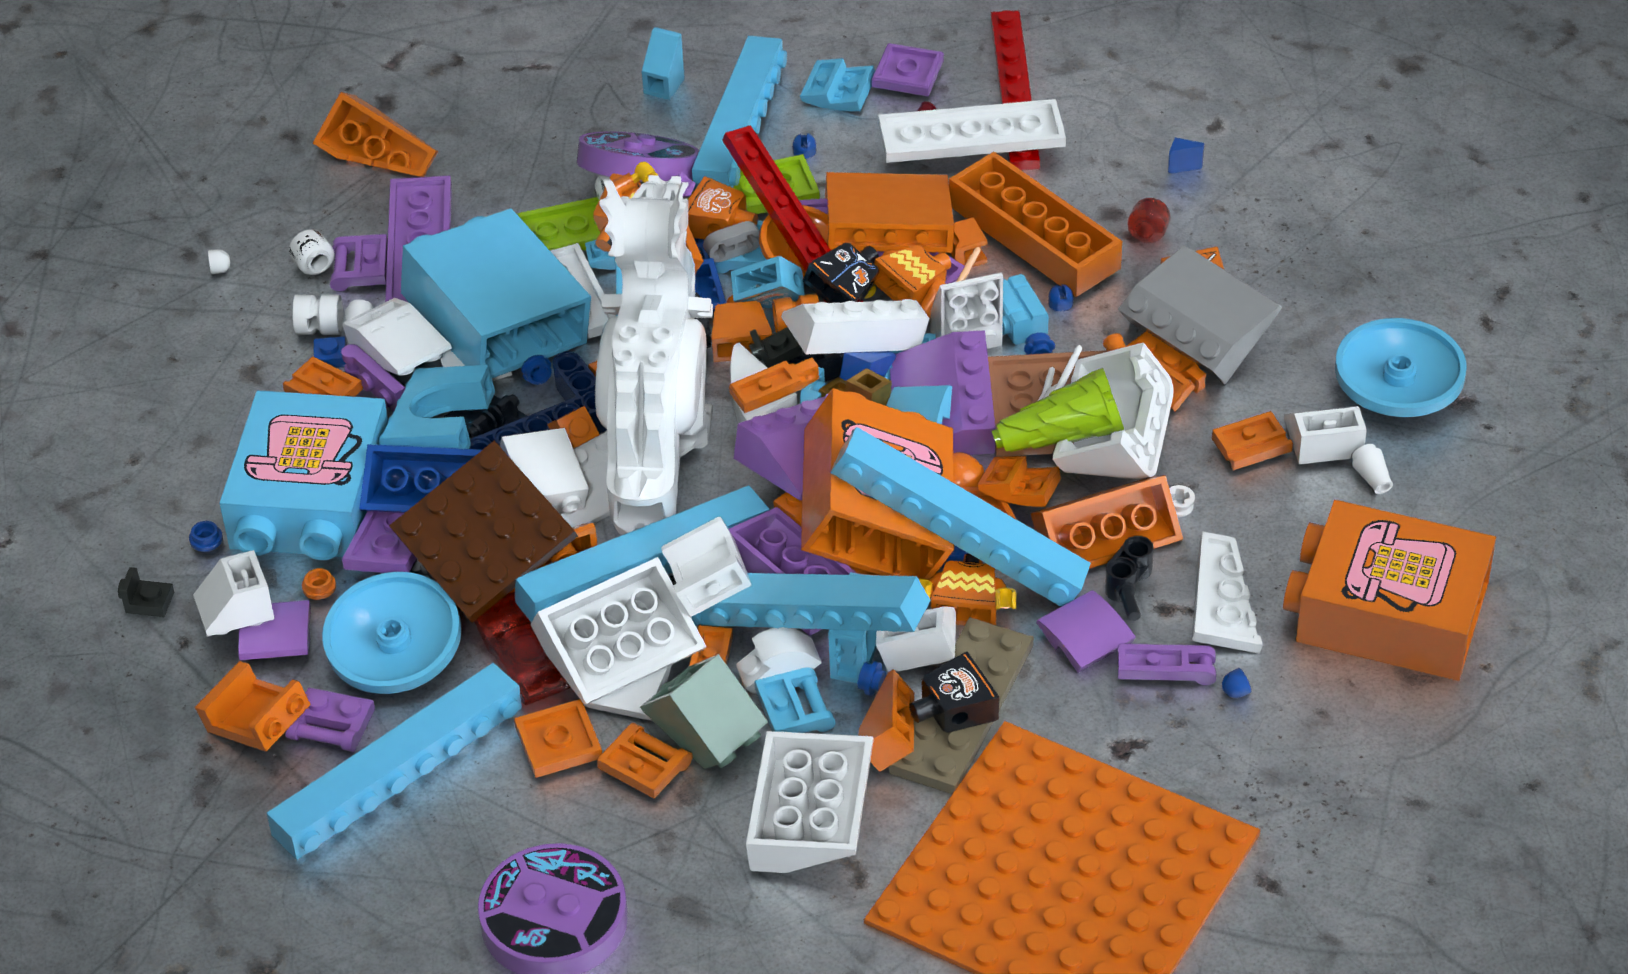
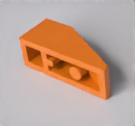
M894 669L887 673L859 727L858 736H873L870 762L879 772L914 751V718L910 712L909 704L915 701V693Z

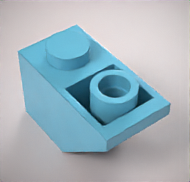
M654 27L642 68L643 93L671 100L685 80L681 33Z

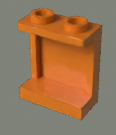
M239 661L195 706V709L207 732L267 752L311 704L299 681L292 679L285 687L274 685L257 679L250 664Z

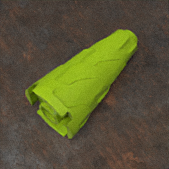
M1100 368L1073 383L1052 391L1049 396L1021 408L1019 412L1000 420V423L996 424L998 429L992 430V434L998 449L1004 447L1005 451L1014 452L1057 444V442L1065 439L1073 443L1096 436L1112 435L1113 432L1124 430L1105 371L1103 368Z

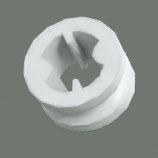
M1182 485L1170 487L1177 517L1189 515L1193 511L1194 492ZM1177 499H1181L1183 504L1177 503Z

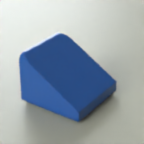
M1175 137L1169 151L1168 173L1202 169L1204 143Z

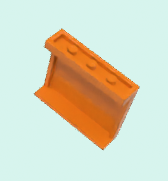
M826 172L825 198H827L828 246L831 250L844 243H850L858 251L863 250L866 246H871L876 251H886L919 245L927 252L952 253L954 220L948 175Z

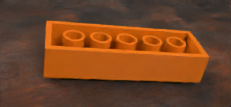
M996 152L990 153L949 178L952 209L966 219L974 217L981 230L1058 285L1065 284L1070 287L1073 296L1078 297L1121 269L1122 240Z

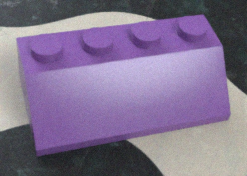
M778 507L729 528L747 573L829 575L856 573L846 564L802 551V527ZM802 629V630H803L807 635L811 636V635H813V634H815V633H817V632H819V631H821V630H823V629Z

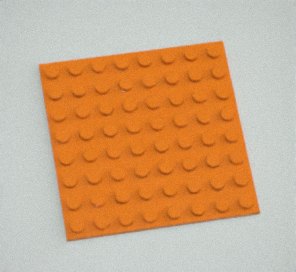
M1004 721L864 918V924L974 974H1173L1259 837L1261 829Z

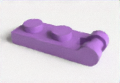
M349 344L343 347L341 353L342 359L346 363L344 366L345 372L362 380L363 389L367 392L371 391L377 398L385 399L386 408L389 407L394 412L397 401L401 398L405 387L359 346Z
M1118 644V679L1196 681L1200 685H1211L1216 681V668L1212 666L1216 661V653L1210 646Z

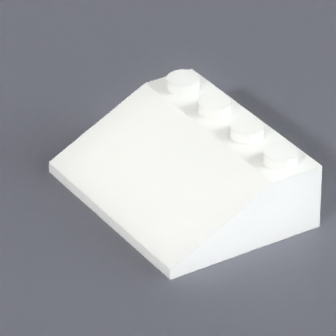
M658 557L537 612L530 624L546 655L584 705L707 647L693 620L676 595L673 584Z
M766 732L746 840L750 871L788 873L856 854L873 748V736Z

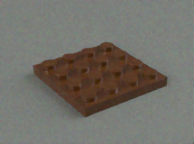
M495 440L389 525L397 537L449 595L471 623L515 588L517 578L540 568L578 537L575 530Z

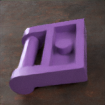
M387 234L343 236L333 240L332 247L335 254L334 273L330 277V287L333 290L341 292L350 286L386 285ZM350 251H355L354 271H346L347 255Z
M308 687L305 694L311 705L286 730V738L297 741L300 738L339 745L342 750L354 752L374 713V701Z

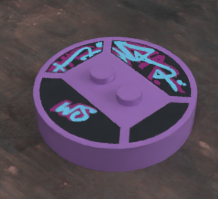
M592 132L579 137L577 165L590 172L610 177L612 173L620 175L630 173L632 175L635 173V168L640 162H647L655 169L654 171L663 181H668L671 179V176H677L681 172L693 180L692 167L699 149L679 140L656 135L632 132Z
M571 844L538 845L510 856L488 876L481 889L478 901L481 932L488 951L497 962L516 974H583L588 972L612 955L621 943L627 928L628 910L626 893L619 873L601 855L584 847Z

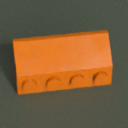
M1166 475L1134 481L1030 513L1035 531L1090 562L1089 569L1107 564L1121 548L1125 540L1132 536H1143L1150 539L1154 549L1184 540Z

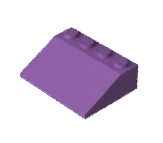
M985 330L952 332L895 354L896 358L892 363V368H890L891 392L894 387L952 386L950 419H942V425L953 428V453L963 452L969 455L995 454V440L992 430L996 428Z
M828 394L818 399L803 401L801 404L789 408H781L776 412L755 416L750 420L738 423L733 459L798 500H802L804 428Z

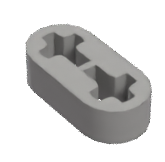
M751 221L741 222L709 234L704 240L703 248L708 256L714 259V262L726 261L756 250L760 246V230Z

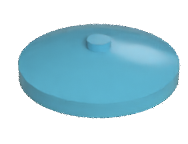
M1405 318L1379 319L1355 328L1341 341L1337 349L1335 361L1337 381L1347 396L1368 410L1394 417L1424 416L1445 408L1461 393L1467 370L1465 355L1452 337L1435 326Z
M389 572L358 582L336 600L326 616L322 641L330 666L344 682L356 689L370 693H400L427 683L446 668L459 646L461 621L455 602L436 581L410 572Z

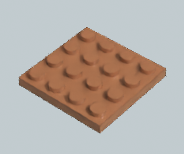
M1107 350L1084 351L1080 353L1078 359L1105 353ZM1073 352L988 357L995 428L998 429L996 424L1000 423V420L1038 401L1050 367L1055 368L1051 387L1057 384ZM1074 368L1064 386L1071 383V377L1074 373ZM995 443L996 457L1053 454L1056 444L1037 449L1028 448L1010 452L1005 451L1004 447L998 449Z

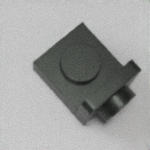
M788 327L761 340L756 329L750 331L754 343L750 344L749 347L759 361H764L767 368L783 361L788 362L803 354L800 345Z
M129 567L125 579H121L118 585V597L123 601L125 613L165 617L174 595L171 583L140 580L138 570L134 567Z

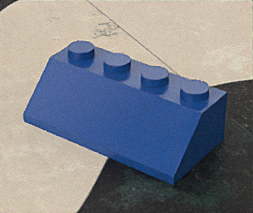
M367 444L359 509L361 511L405 513L482 450Z

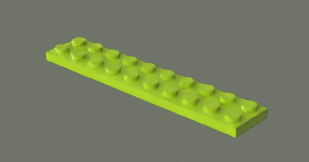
M803 154L773 160L798 200L820 199V191ZM740 169L739 184L733 188L742 191L746 195L747 211L756 214L767 212ZM597 197L516 213L550 251L579 243L582 251L586 250L585 243L596 240L600 234L593 218L594 210L599 202Z

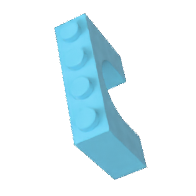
M489 365L415 369L410 380L406 383L401 398L397 401V406L392 416L388 419V424L383 434L379 437V445L469 449L471 442L464 417H432L449 411L488 409L495 394Z

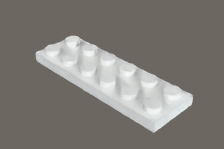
M1056 99L878 115V125L886 163L990 154L992 152L1001 153L1066 147V135Z

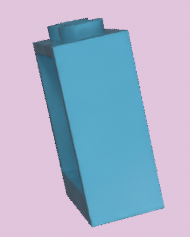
M853 572L849 573V575H864ZM829 629L830 678L858 683V677L864 663H872L877 648L876 631Z

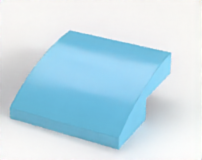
M843 58L817 60L800 95L801 101L820 108L838 111H861L872 86V78L875 73L874 66L846 67Z
M952 386L894 387L886 406L903 412H916L927 420L942 424V419H950Z

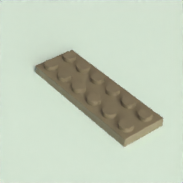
M969 617L955 643V657L968 651L999 695L1000 710L1033 648L1034 637ZM934 717L919 723L914 720V751L889 766V774L953 794L964 779L993 722L947 733L940 728Z

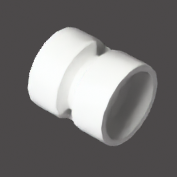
M295 295L293 301V327L296 335H315L317 330H320L322 335H341L343 330L342 323L344 321L341 295H322L320 299H317L315 295Z

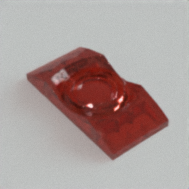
M515 591L505 595L474 621L487 650L496 658L502 671L519 685L521 702L525 706L571 688L546 655L530 625V620L516 604Z

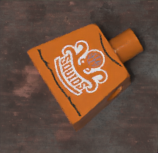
M704 176L688 199V225L694 238L706 239L709 234L745 221H751L757 226L758 214L747 211L746 195L742 191Z

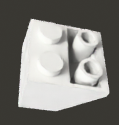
M1359 406L1284 414V420L1290 439L1293 442L1298 464L1352 459L1354 451L1365 445L1367 429Z
M254 550L221 558L193 594L207 637L223 635L231 630L247 626H258L266 621L274 620L268 585Z
M939 607L925 610L914 632L876 631V646L887 671L890 672L894 669L898 672L954 659L956 637L955 608Z

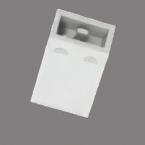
M1002 272L940 285L930 310L931 333L936 334V338L952 332L985 330L987 349L1002 346Z
M393 298L342 323L349 344L359 346L381 367L399 376L415 371L416 366L424 362H433L440 359L442 353L452 349L451 344L409 302Z

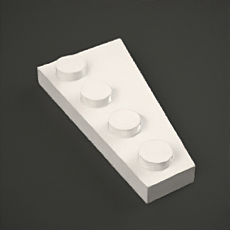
M579 243L551 250V253L591 295L587 337L592 338L602 335L604 325L609 318L615 315L604 314V309L602 308L604 292Z
M1202 531L1199 540L1192 641L1260 654L1263 644L1261 636L1257 635L1255 627L1257 621L1254 611H1251L1250 593L1248 585L1244 584L1242 576L1244 569L1236 538Z

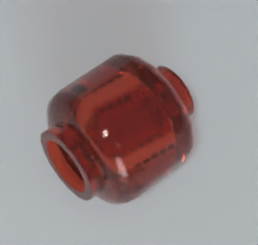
M1156 198L1139 200L1134 205L1127 222L1129 232L1136 240L1143 243L1159 241L1165 235L1171 220L1170 210L1165 203Z

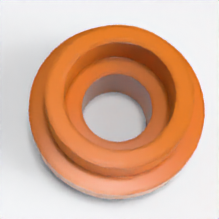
M316 568L310 570L302 582L303 593L310 599H325L336 590L335 578L326 569Z

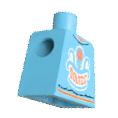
M781 256L731 271L733 301L735 302L758 301L761 303L762 308L768 309L772 308V299L791 297L793 301H797L800 295H805L801 267Z

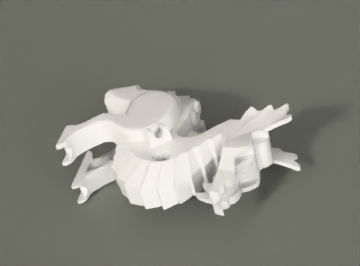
M649 175V180L642 183L631 199L628 196L620 198L612 180L604 179L603 182L608 194L606 198L599 201L600 207L608 218V224L604 231L612 240V247L608 256L615 257V262L622 271L623 282L622 294H603L602 296L604 314L618 316H612L604 325L599 345L595 383L596 415L602 426L607 429L608 470L606 483L610 517L616 530L621 535L676 514L679 452L681 458L694 448H704L709 440L713 405L705 404L706 333L702 323L694 318H712L713 304H711L710 298L695 297V263L692 253L686 247L688 199H683L682 197L689 182L681 183V176H671L670 180L663 181L659 176Z

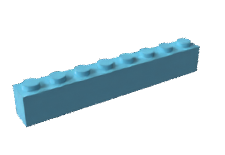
M757 36L747 37L692 167V178L696 183L693 191L704 176L732 188L738 186L740 168L722 139L726 132L749 125L752 126L756 134H759L761 117H766L768 100L772 101L774 85L779 84L781 68H785L787 64V51L783 50L782 39Z
M857 426L841 447L830 472L831 474L1060 607L1073 601L1082 590L1091 563Z
M748 485L517 578L515 583V602L532 623L537 612L657 557L667 574L673 573L671 566L661 550L663 545L717 517H721L729 529L769 511L770 508Z
M747 573L751 586L692 616L691 619L695 626L914 632L931 600L917 576Z
M494 663L490 664L268 811L266 814L271 835L296 860L308 852L316 850L320 844L335 834L344 831L351 823L366 813L375 810L378 805L388 798L402 792L406 786L421 776L430 773L437 765L449 757L457 755L464 747L479 737L485 736L492 728L504 720L513 717L522 709L519 685Z

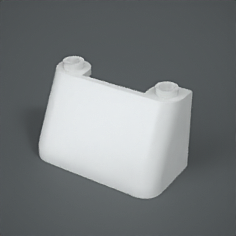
M1144 342L1078 359L1071 377V383L1095 370L1103 368L1124 430L1113 432L1112 435L1084 439L1074 442V444L1067 439L1061 440L1055 446L1052 460L1065 473L1138 480L1155 476L1174 392L1169 374Z

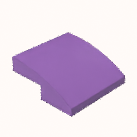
M1093 590L1045 615L1036 622L1054 650L1061 648L1077 673L1117 652L1118 644H1131L1136 638L1119 614Z
M310 600L271 603L274 620L266 621L258 626L239 628V660L308 655L311 640L309 631L311 617Z

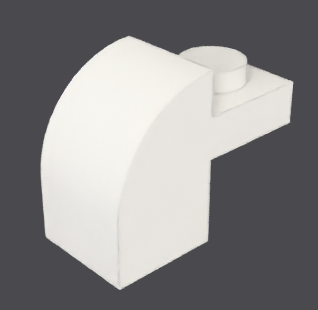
M782 627L765 630L753 637L755 649L740 660L736 667L745 689L755 694V680L806 667L815 669L822 661L811 637L795 628Z

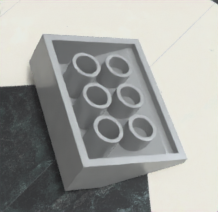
M1184 245L1138 282L1118 310L1131 324L1143 332L1147 331L1195 362L1200 369L1226 384L1277 316L1282 306Z

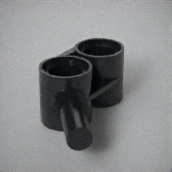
M1132 536L1125 540L1121 548L1106 565L1105 594L1112 601L1122 602L1129 621H1136L1141 617L1134 597L1136 584L1138 581L1147 579L1151 575L1153 567V543L1150 539L1143 536Z

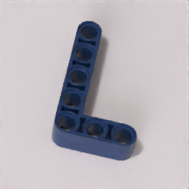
M566 351L556 355L553 359L555 386L565 401L470 439L471 445L469 449L483 450L494 440L500 446L501 439L504 436L550 430L547 424L583 406L586 407L599 434L607 431L596 415V377L577 353Z

